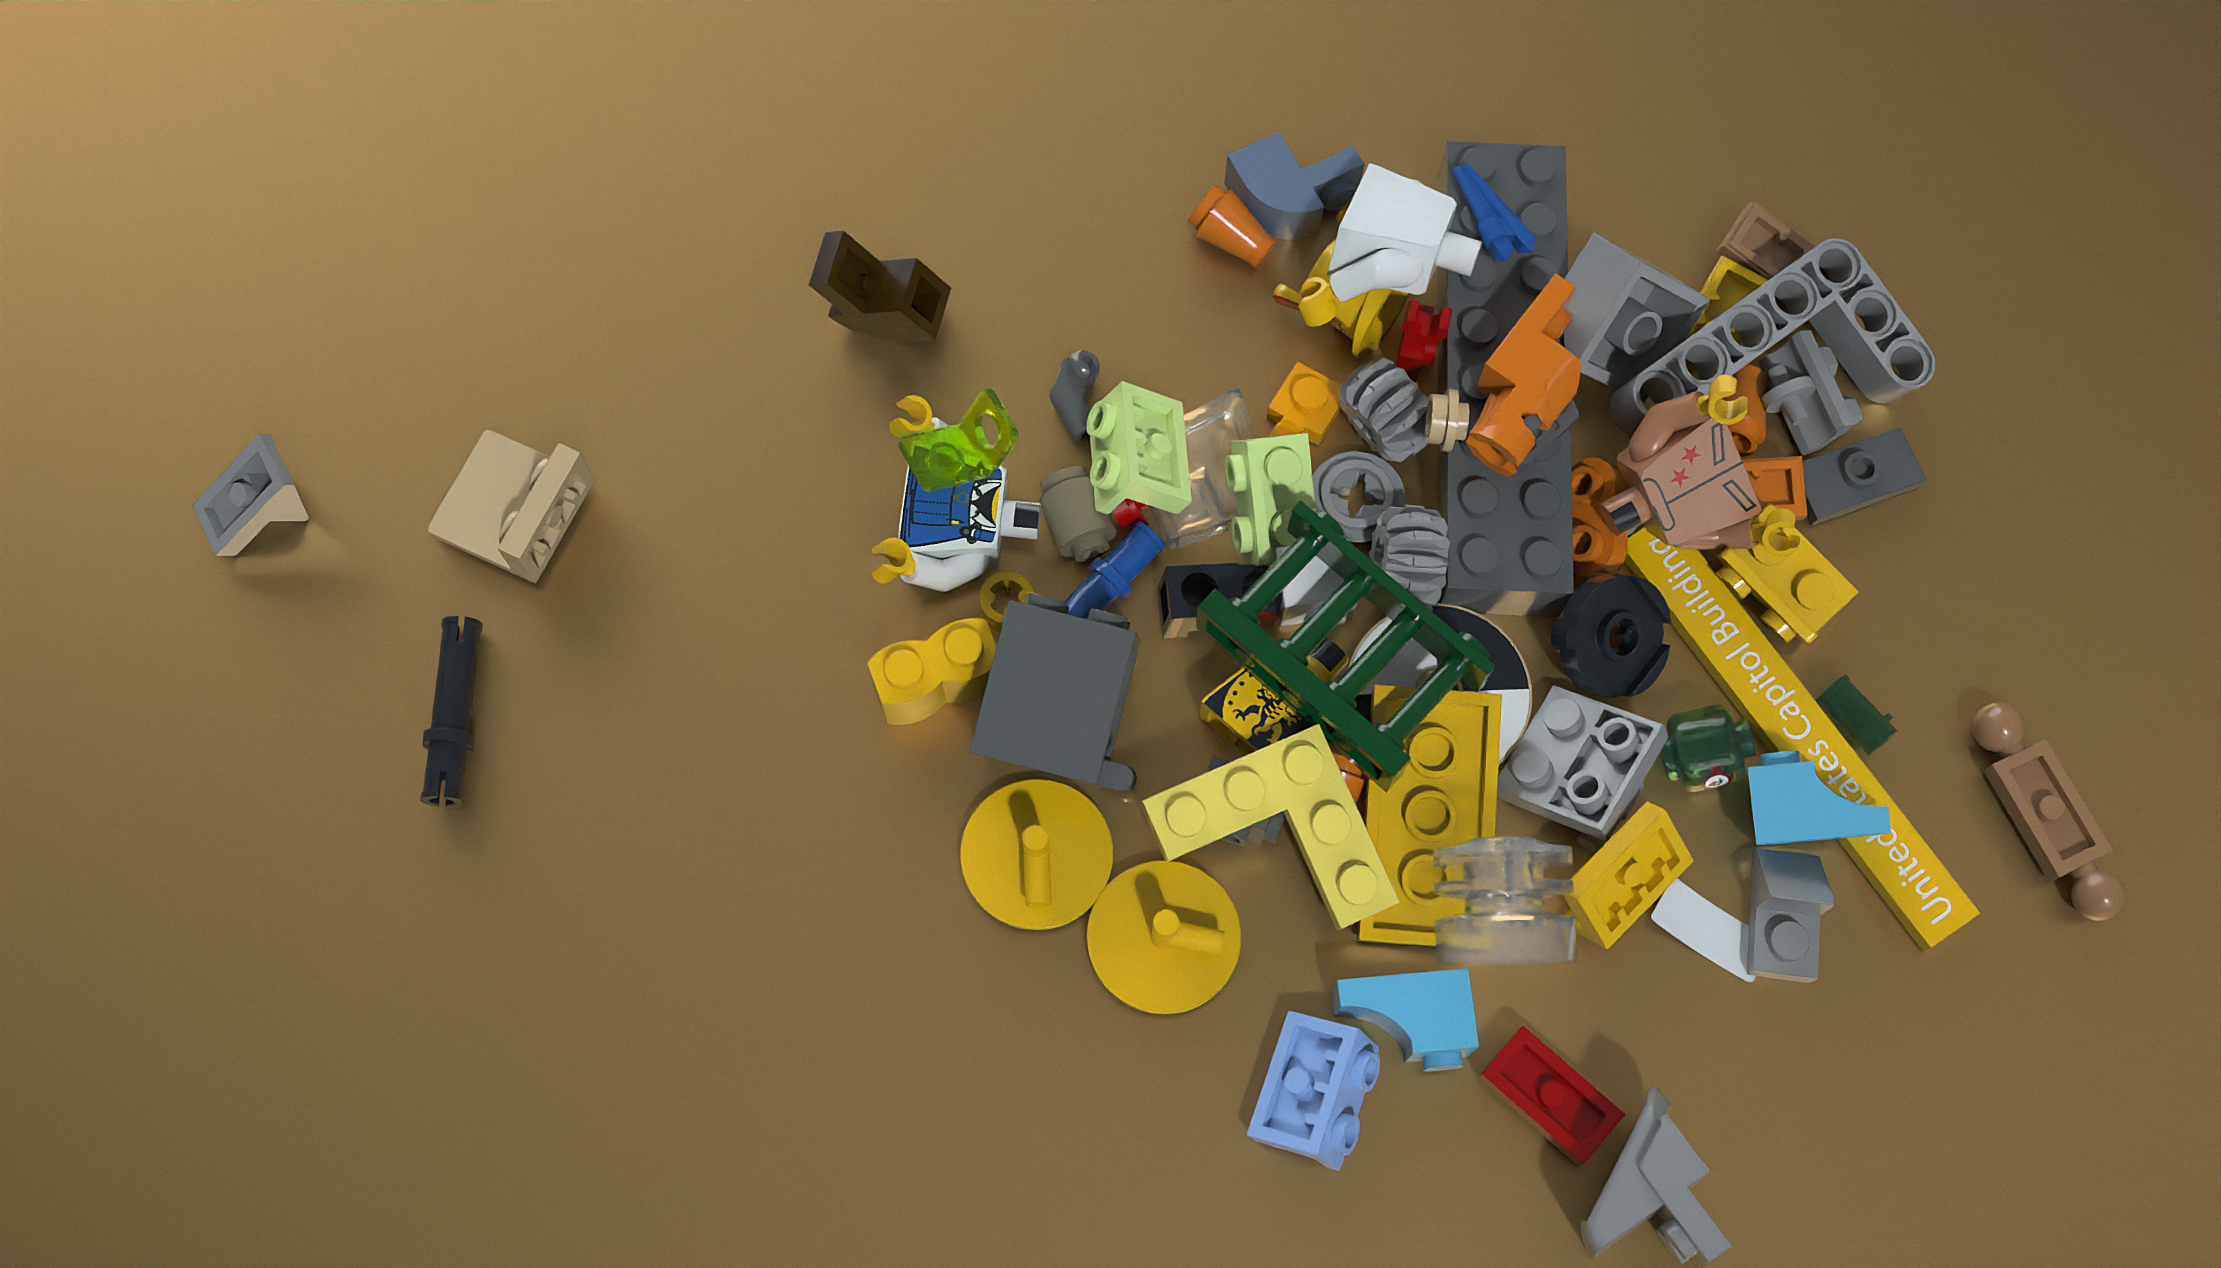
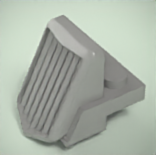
M1651 1087L1647 1090L1643 1111L1588 1221L1581 1220V1235L1586 1249L1595 1258L1652 1216L1658 1214L1663 1224L1656 1231L1675 1259L1681 1265L1691 1259L1697 1268H1702L1732 1246L1690 1191L1705 1178L1710 1170L1668 1116L1667 1111L1671 1104L1657 1087Z

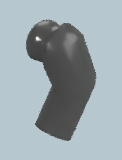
M1086 350L1075 351L1070 357L1063 360L1049 395L1052 405L1077 443L1090 438L1086 426L1091 409L1086 402L1094 386L1095 378L1100 372L1098 359L1094 354Z

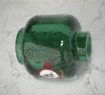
M1713 704L1675 713L1667 719L1666 732L1669 737L1660 752L1669 782L1679 780L1680 785L1685 790L1699 792L1734 784L1743 779L1746 771L1745 758L1756 756L1755 745L1747 719L1734 721L1731 711L1722 704Z

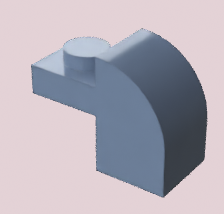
M1277 132L1228 154L1224 184L1228 191L1230 189L1234 191L1272 237L1285 240H1301L1319 235L1324 208L1329 211L1339 209L1354 197L1361 182L1365 164L1355 147L1351 146L1301 169L1281 133Z

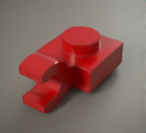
M1415 299L1407 302L1402 323L1403 333L1395 365L1398 368L1404 369L1413 382L1417 381L1422 364L1433 367L1439 341L1444 340L1448 335L1452 317V309L1450 307L1443 306L1439 314H1433L1435 307L1419 304V300Z

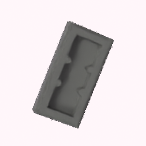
M1900 427L1802 462L1807 518L1811 526L1920 488L1927 480Z

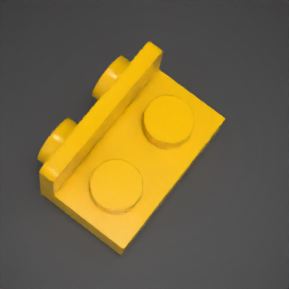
M1771 503L1767 504L1762 509L1763 513L1755 518L1758 523H1765L1767 516L1777 509ZM1795 527L1773 530L1779 536L1797 535L1800 537L1798 549L1788 556H1776L1769 553L1762 541H1759L1757 547L1751 549H1732L1727 546L1723 550H1718L1714 556L1724 566L1716 572L1717 575L1740 598L1744 599L1751 593L1767 609L1760 617L1762 621L1786 644L1795 637L1800 643L1809 645L1818 636L1816 632L1859 593Z
M1647 801L1560 889L1570 906V909L1563 915V920L1569 929L1608 950L1694 861L1665 809Z

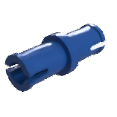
M1135 521L1132 528L1103 559L1097 557L1088 566L1090 574L1064 601L1065 606L1070 607L1068 615L1088 619L1090 608L1106 611L1117 598L1125 599L1132 591L1130 583L1159 551L1161 552L1165 548L1162 539L1141 521Z

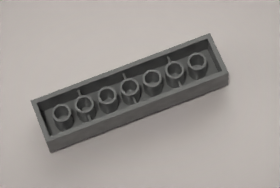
M1447 141L1438 173V192L1452 197L1457 203L1449 231L1482 242L1471 277L1437 266V314L1441 312L1443 306L1452 309L1448 335L1444 340L1439 341L1437 349V394L1444 395L1447 389H1455L1459 393V403L1469 404V424L1466 439L1470 436L1468 433L1477 423L1488 398L1476 390L1485 363L1556 273L1564 279L1568 274L1566 146ZM1468 163L1536 237L1533 252L1517 253L1513 247L1508 262L1493 260L1476 229L1475 219L1452 172L1454 167H1462L1463 164ZM1564 333L1557 341L1563 347H1565ZM1571 428L1546 449L1523 472L1517 471L1514 476L1509 478L1494 472L1479 461L1467 447L1466 439L1464 441L1455 440L1451 452L1440 451L1437 444V510L1441 518L1445 519L1448 526L1447 538L1451 542L1448 549L1450 564L1446 570L1447 583L1441 588V597L1437 603H1440V605H1456L1479 614L1560 617L1574 593Z

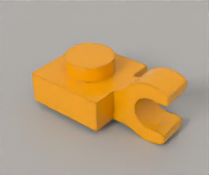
M1297 361L1268 407L1266 418L1277 423L1269 437L1308 433L1309 441L1319 446L1341 410L1338 392L1341 384Z

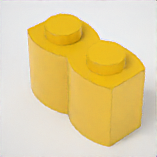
M968 618L952 622L933 633L927 641L906 640L897 642L878 651L869 659L867 666L887 724L906 725L916 723L936 713L946 702L956 704L968 703L984 697L997 647L986 619Z

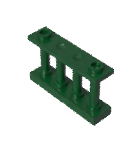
M1300 500L1292 508L1287 532L1296 538L1293 544L1240 599L1232 597L1228 600L1217 589H1214L1198 606L1195 627L1310 727L1319 724L1327 742L1387 793L1404 774L1411 760V757L1404 752L1406 746L1403 741L1460 679L1475 692H1479L1487 683L1495 665L1488 660V651L1475 637L1466 632H1460L1459 634L1344 538L1343 529L1332 516L1320 509L1312 511ZM1317 556L1343 578L1344 581L1288 640L1280 638L1278 641H1275L1258 626L1260 624L1258 616L1306 565ZM1365 597L1390 618L1392 622L1336 682L1328 680L1324 683L1306 667L1308 665L1306 657L1347 613ZM1413 638L1441 663L1385 724L1377 722L1373 725L1355 710L1357 704L1354 699L1404 645Z

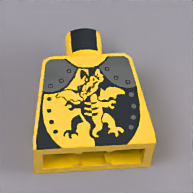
M1324 638L1306 657L1308 661L1306 667L1324 683L1328 680H1333L1349 663V659L1344 651L1328 638ZM1241 668L1206 695L1201 701L1198 718L1243 757L1310 728L1306 722L1244 668Z

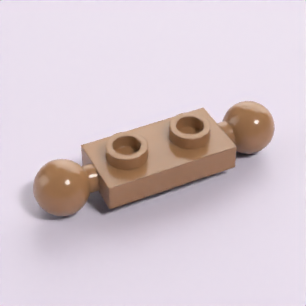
M1995 702L1985 705L1974 716L1972 722L1973 736L1983 748L1992 752H1998L2002 760L1989 766L1984 770V773L2049 883L2070 873L2075 881L2071 890L2072 903L2082 916L2094 921H2105L2115 917L2125 905V887L2117 876L2108 871L2099 870L2094 863L2095 860L2104 857L2114 850L2049 742L2045 739L2026 748L2022 742L2025 733V722L2020 712L2006 703Z

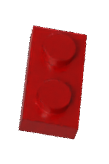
M1525 1026L1517 1030L1477 1077L1579 1167L1588 1161L1626 1115Z

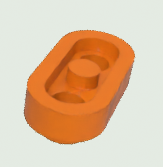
M1586 458L1571 468L1573 573L1590 579L1598 572L1617 573L1625 561L1628 532L1619 537L1616 536L1606 524L1599 505L1625 491L1627 487L1617 466L1600 458ZM1592 481V486L1590 490L1586 493L1587 487ZM1591 538V546L1585 553V543Z

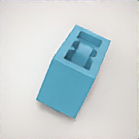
M1799 751L1761 754V766L1747 767L1755 837L1758 846L1891 833L1888 806L1877 807L1857 804L1835 794L1815 774L1814 761H1800Z
M1468 968L1337 980L1331 990L1334 1017L1359 1018L1381 1027L1400 1044L1404 1053V1061H1422L1424 1071H1443L1460 1068L1463 1066L1462 1057H1469L1479 1048Z

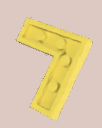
M1319 724L1140 802L1165 862H1169L1283 811L1336 930L1345 928L1400 903Z

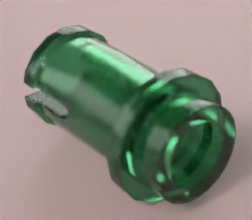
M1846 674L1829 686L1815 700L1855 741L1851 745L1855 751L1861 747L1870 756L1898 732L1890 723L1894 717L1890 713L1883 716L1856 688Z

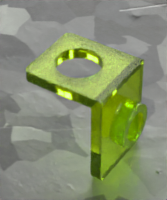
M988 388L980 392L960 424L904 436L900 440L898 447L922 489L926 492H932L992 477L1014 447L1020 435L994 389ZM985 413L992 416L997 426L998 439L995 446L988 443L983 433L982 420Z

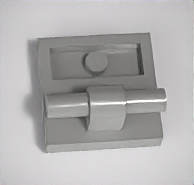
M1553 685L1498 776L1497 796L1503 801L1581 831L1577 842L1585 849L1597 853L1604 843L1609 841L1620 820H1625L1645 787L1643 781L1669 736L1663 724Z

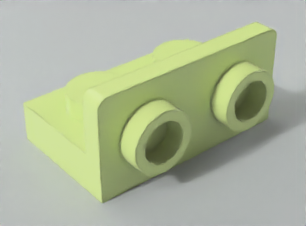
M1121 381L1102 401L1095 403L1087 419L1086 427L1087 433L1090 435L1092 456L1090 481L1094 486L1095 510L1109 514L1128 498L1178 515L1192 503L1183 404L1181 401Z
M1308 433L1231 441L1232 455H1227L1225 459V477L1230 492H1236L1238 517H1233L1231 522V535L1234 549L1237 554H1242L1243 563L1255 564L1256 566L1269 565L1273 562L1275 548L1288 547L1293 544L1296 538L1287 532L1292 508L1300 500L1312 511L1316 510Z

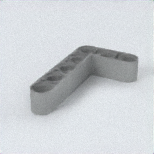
M1830 238L1801 256L1619 387L1612 395L1610 415L1618 428L1633 436L1649 411L1643 406L1639 391L1646 393L1652 399L1654 405L1696 391L1706 395L1710 391V385L1715 378L1725 374L1732 376L1807 320L1811 322L1827 346H1830L1833 354L1860 391L1869 400L1876 403L1893 402L1927 384L1935 371V357L1928 344L1859 250L1851 242L1844 239ZM1819 266L1827 271L1830 281L1822 275ZM1775 296L1784 303L1787 313H1784L1778 307ZM1855 314L1862 319L1865 330L1858 324ZM1730 327L1741 335L1743 346L1733 339ZM1685 359L1691 361L1696 366L1699 372V379L1693 377L1688 372ZM1891 362L1897 367L1900 378L1893 372Z

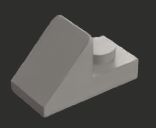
M259 434L192 505L216 556H237L269 521L305 522L309 519L270 434Z
M1761 848L1753 850L1747 975L1812 983L1818 979L1820 916L1834 907V897L1819 856Z

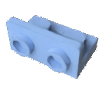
M1288 1010L1247 1136L1256 1142L1314 1158L1325 1167L1340 1170L1345 1155H1349L1353 1151L1359 1137L1360 1122L1358 1114L1365 1092L1372 1090L1379 1075L1380 1058L1378 1055V1045L1358 1028Z

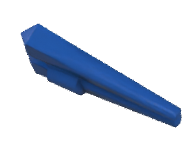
M1468 163L1463 164L1462 167H1454L1452 172L1475 219L1476 229L1493 260L1508 262L1513 247L1517 253L1533 252L1536 237Z

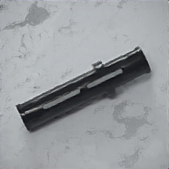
M448 616L442 619L440 655L431 728L424 730L422 744L428 750L420 801L439 807L443 781H446L444 790L445 807H458L463 804L462 790L466 754L472 752L475 738L469 732L480 633L482 632L483 624L477 619L466 616L461 641H458L460 626H458L459 617Z

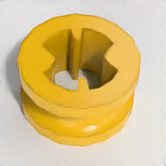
M1003 571L995 573L987 578L980 588L979 602L982 618L987 620L989 627L998 632H1001L1005 612L1000 614L995 611L997 607L995 594L1005 590V594L1008 597L1010 590L1019 593L1018 602L1025 604L1027 593H1034L1029 581L1017 572Z

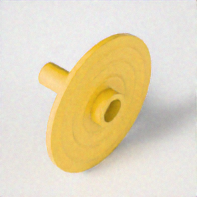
M1032 779L1002 787L988 796L977 807L963 833L960 860L964 880L970 893L987 913L997 920L1016 928L1046 930L1060 927L1076 920L1094 905L1109 881L1113 864V845L1104 817L1085 795L1063 783L1044 779Z
M1151 861L1125 870L1102 890L1093 905L1088 920L1087 947L1091 964L1099 980L1117 999L1130 1007L1147 1013L1176 1014L1189 1011L1206 1003L1228 982L1240 954L1241 928L1238 914L1230 897L1219 883L1208 874L1181 862Z

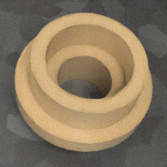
M1447 389L1444 395L1430 394L1425 419V443L1438 444L1440 451L1451 452L1455 440L1464 441L1466 439L1469 424V404L1459 403V393L1455 389Z

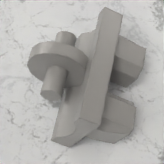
M1811 330L1798 331L1791 336L1789 342L1783 347L1758 361L1761 369L1768 376L1767 382L1771 390L1763 395L1761 399L1767 413L1782 412L1802 455L1815 454L1862 421L1863 414L1856 399L1850 398L1847 395L1842 396L1833 378L1836 375L1838 362L1830 346L1818 345Z

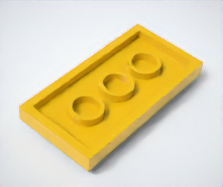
M1375 684L1372 688L1370 723L1373 725L1377 722L1385 724L1417 688ZM1450 690L1403 741L1406 746L1404 752L1411 757V760L1404 774L1386 793L1367 776L1364 824L1400 903L1358 921L1357 941L1474 951L1489 950L1502 694Z

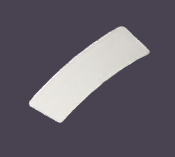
M1677 878L1663 892L1651 914V919L1712 962L1749 983L1753 982L1756 976L1747 975L1749 926L1721 910Z

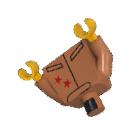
M1727 374L1718 376L1711 383L1710 391L1707 395L1696 391L1656 404L1649 409L1630 439L1629 446L1619 453L1616 459V464L1627 489L1599 505L1606 524L1616 536L1619 537L1643 524L1647 532L1667 546L1673 545L1679 549L1723 550L1727 546L1732 549H1751L1757 547L1759 541H1762L1769 553L1776 556H1788L1798 549L1799 536L1791 535L1785 537L1773 532L1777 528L1794 527L1796 516L1793 512L1783 508L1774 510L1767 516L1765 523H1758L1755 518L1763 513L1727 426L1738 423L1745 417L1748 397H1739L1733 401L1721 399L1729 397L1736 392L1737 380Z

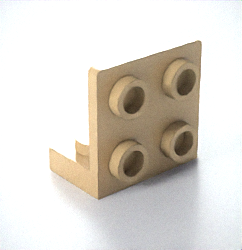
M485 430L427 529L432 537L536 584L595 479L579 451L558 443L552 455L548 456L492 430Z

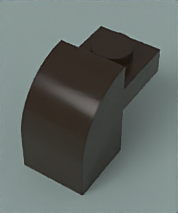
M844 230L825 232L808 284L831 303L828 317L855 332L895 342L936 340L951 291V287L917 258L879 261Z

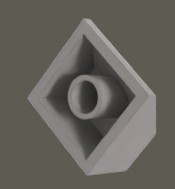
M1593 232L1565 277V280L1576 286L1567 310L1572 312L1574 317L1564 331L1565 348L1581 361V373L1618 389L1682 343L1710 299L1663 269ZM1639 391L1640 400L1645 403L1649 396Z

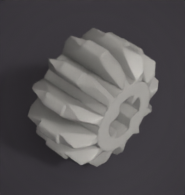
M1374 358L1367 365L1358 367L1347 377L1348 380L1338 388L1340 408L1347 414V421L1354 426L1359 437L1369 444L1371 450L1379 452L1383 459L1401 463L1411 454L1414 456L1428 445L1425 443V419L1429 399L1420 391L1418 383L1413 382L1405 370L1396 367L1391 360Z
M1405 504L1403 507L1390 506L1380 514L1377 519L1376 529L1372 532V548L1368 552L1370 560L1427 608L1431 605H1436L1441 597V588L1447 583L1446 570L1450 564L1448 549L1451 542L1447 538L1448 526L1445 519L1441 518L1438 510L1424 509V506Z

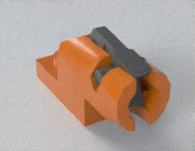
M1556 273L1485 363L1476 386V390L1488 398L1477 423L1468 433L1470 436L1465 441L1466 445L1484 465L1508 478L1514 476L1517 471L1523 472L1546 449L1570 429L1579 417V412L1573 398L1577 392L1582 363L1568 349L1557 343L1574 317V314L1567 310L1576 286Z

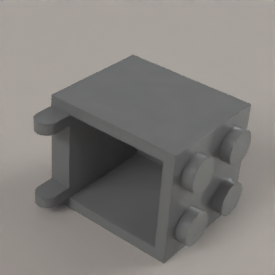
M1027 593L1025 604L1009 600L969 752L1115 790L1127 791L1132 789L1137 782L1135 770L1130 766L1110 761L1141 643L1138 634L1135 631L1129 630L1131 623L1127 621L1128 618L1090 608L1088 619L1068 615L1070 607L1065 606V602L1034 593Z

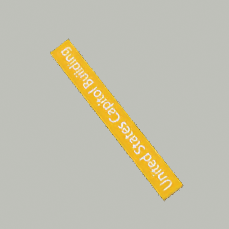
M1645 527L1628 537L1627 555L1624 563L1635 577L1648 580L1661 592L1670 611L1671 624L1769 752L1799 751L1800 761H1814L1815 774L1835 794L1857 804L1877 807L1888 806L1890 834L1840 838L1837 840L1921 950L1925 952L1981 914L1698 549H1679L1673 545L1667 546L1647 532Z

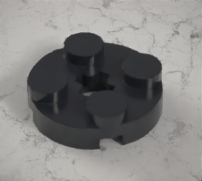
M1598 572L1579 586L1570 597L1562 617L1552 626L1550 634L1551 645L1556 652L1560 653L1561 662L1568 677L1582 691L1611 698L1621 695L1627 697L1635 696L1647 690L1656 681L1668 660L1670 645L1662 644L1664 637L1663 623L1671 624L1670 611L1661 592L1648 580L1617 573ZM1620 623V628L1616 633L1620 643L1616 648L1610 646L1609 635L1613 625Z

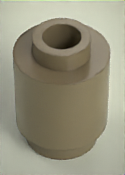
M1071 466L1047 476L1040 483L1043 493L1040 503L1060 555L1065 557L1074 556L1076 561L1084 562L1106 553L1110 548L1109 542L1116 536L1117 530L1110 513L1104 514L1095 510L1094 486L1091 484L1090 476H1088L1086 469L1083 466Z

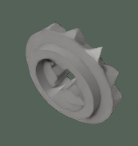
M1352 451L1337 454L1322 463L1312 477L1316 510H1323L1332 516L1343 529V537L1349 539L1350 543L1365 542L1370 546L1373 542L1372 532L1376 529L1377 519L1380 514L1390 506L1403 507L1405 504V490L1398 473L1385 460L1370 453ZM1360 479L1363 480L1361 488L1364 490L1363 499L1371 502L1372 506L1362 505L1359 513H1356L1354 518H1350V511H1347L1348 501L1339 498V495H1350L1352 488H1356L1357 481Z

